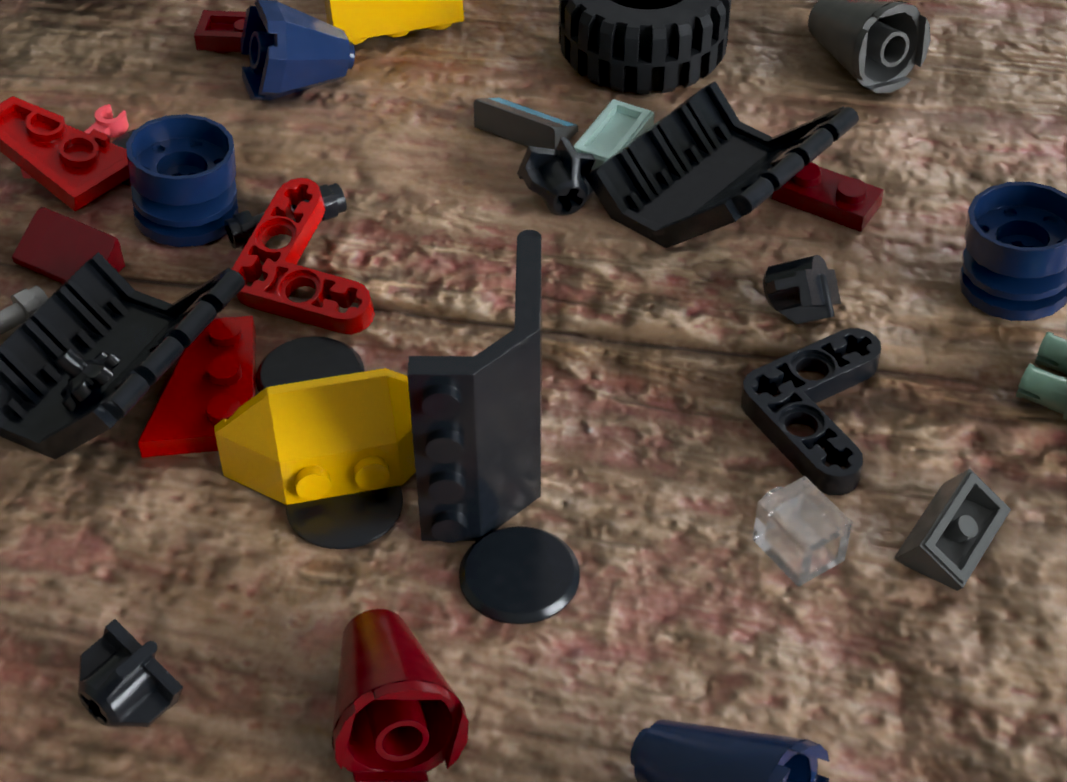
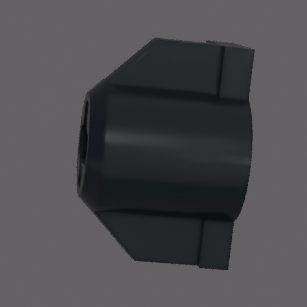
M561 137L556 149L528 146L517 174L520 179L524 180L528 189L542 196L548 209L553 214L566 216L581 209L593 196L594 191L585 176L590 173L596 159L592 154L576 152L569 139Z
M814 255L772 265L767 268L764 274L763 289L769 305L794 323L803 324L835 317L833 305L841 304L835 269H828L821 256Z
M116 619L105 627L103 636L80 656L78 696L86 710L104 726L149 727L179 700L183 686L154 658L158 648L157 644L154 641H148L142 646Z

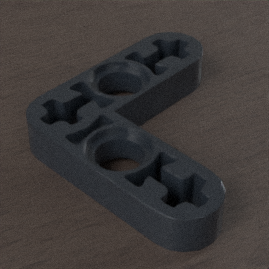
M860 328L841 330L754 369L746 375L743 381L741 407L745 414L813 487L828 495L841 496L850 493L857 487L863 466V454L854 442L816 403L866 381L875 375L881 354V342L874 334ZM804 369H814L820 371L825 377L817 381L808 380L801 377L798 372ZM795 423L804 424L811 427L815 433L807 437H799L787 431L786 427Z

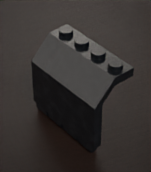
M715 81L700 89L586 175L585 178L611 219L664 248H668L734 223L742 216L751 213L769 198L774 191L781 188L799 173L804 166L812 162L830 147L833 142L837 141L859 121V117L853 108L842 106L771 137L740 122Z
M523 230L517 235L514 330L475 356H409L407 376L422 541H442L446 543L477 541L486 534L498 529L541 496V235L535 230Z
M97 252L0 345V437L50 458L57 459L108 431L117 421L127 415L149 391L150 386L161 378L183 354L184 349L189 347L216 318L217 313L221 312L245 286L244 278L237 271L227 268L171 304L134 290L112 265ZM71 347L85 361L94 359L102 351L109 355L113 353L120 357L121 361L118 366L111 370L114 373L112 378L103 386L93 384V391L69 413L62 405L63 397L60 395L63 388L68 384L69 376L54 363L58 356Z

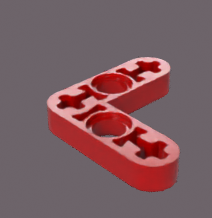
M308 178L291 179L277 190L232 267V270L240 273L245 280V286L236 296L242 304L250 308L341 334L351 335L360 333L369 327L375 315L372 299L365 285L357 281L296 265L324 216L325 205L320 188L314 181ZM293 204H294V205H297L295 211L293 210V207H292ZM283 234L292 237L291 241L283 248L269 249L265 247L269 239L276 235ZM262 273H263L264 278H265L264 281L259 280V278L261 277ZM247 282H253V284L248 286ZM307 286L316 290L312 298L299 303L289 300L290 294L299 287ZM354 302V303H358V306H359V307L357 308V307H350V306H351L352 303ZM339 307L348 309L346 313H341Z

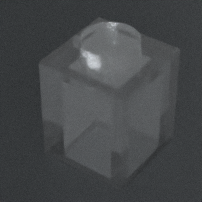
M804 476L785 487L778 486L771 489L758 501L752 540L799 587L845 561L853 522Z

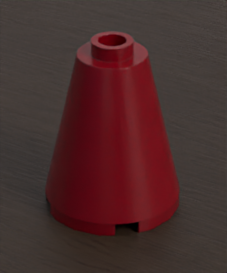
M372 609L362 612L347 624L343 632L332 733L335 760L341 770L344 767L353 773L354 782L429 781L427 772L444 761L448 769L458 760L468 742L469 722L464 706L404 620L397 613L386 609Z

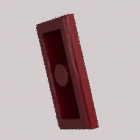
M45 207L39 208L34 214L12 255L14 263L62 284L97 252L118 273L125 267L120 242L116 237Z

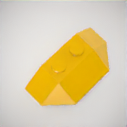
M387 368L266 387L240 406L229 419L224 418L214 425L223 476L285 505L402 486L416 472L408 376Z

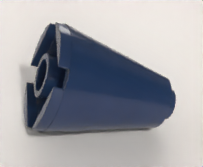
M662 719L655 722L650 728H644L637 735L630 754L637 782H829V778L817 774L818 759L829 761L828 752L821 744L801 738Z

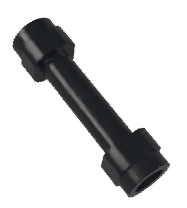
M337 183L329 186L327 184L319 186L325 205L322 221L338 217L339 213L347 210L345 196ZM293 204L292 207H293V210H294V211H295L297 205H294V204ZM246 210L234 214L233 218L224 220L227 237L234 249L242 246L245 247L264 213L252 216Z

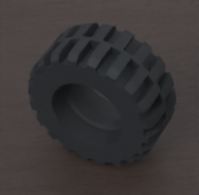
M559 0V43L561 44V52L573 69L581 76L587 75L590 82L599 86L603 84L609 85L614 91L624 93L626 89L634 90L637 94H649L650 91L660 90L661 93L673 92L676 87L681 85L687 88L694 85L699 80V77L703 79L707 77L722 61L728 42L731 0Z

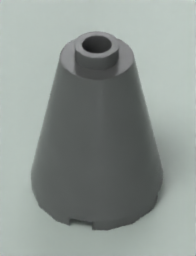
M819 0L812 8L808 18V28L811 35L863 87L876 93H891L904 87L911 80L906 76L915 65L921 67L925 61L931 41L930 24L927 18L920 14L919 8L903 1Z

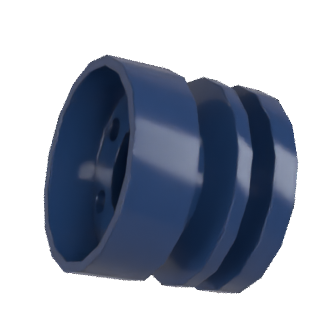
M188 114L163 116L148 121L134 130L126 143L130 183L132 184L135 225L142 234L159 244L175 247L201 246L223 237L226 234L224 220L233 218V215L238 213L233 136L223 125L209 118Z
M1007 182L989 187L975 196L968 209L965 231L966 247L963 251V265L960 271V285L963 295L972 306L984 313L1010 321H1033L1056 313L1067 304V194L1054 187L1038 183Z

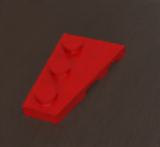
M14 96L0 103V152L73 211L76 212L130 178L127 149L110 143V135L95 129L88 134L65 124V117Z
M253 316L214 319L195 341L185 348L138 441L142 458L218 451L214 425L224 418L229 419L240 406L256 395V330Z

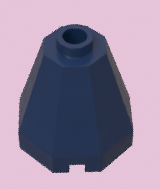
M257 0L254 2L255 6L247 8L241 37V54L249 55L250 67L242 66V79L251 100L269 101L340 80L346 76L348 69H352L355 62L354 44L349 42L344 30L278 1Z

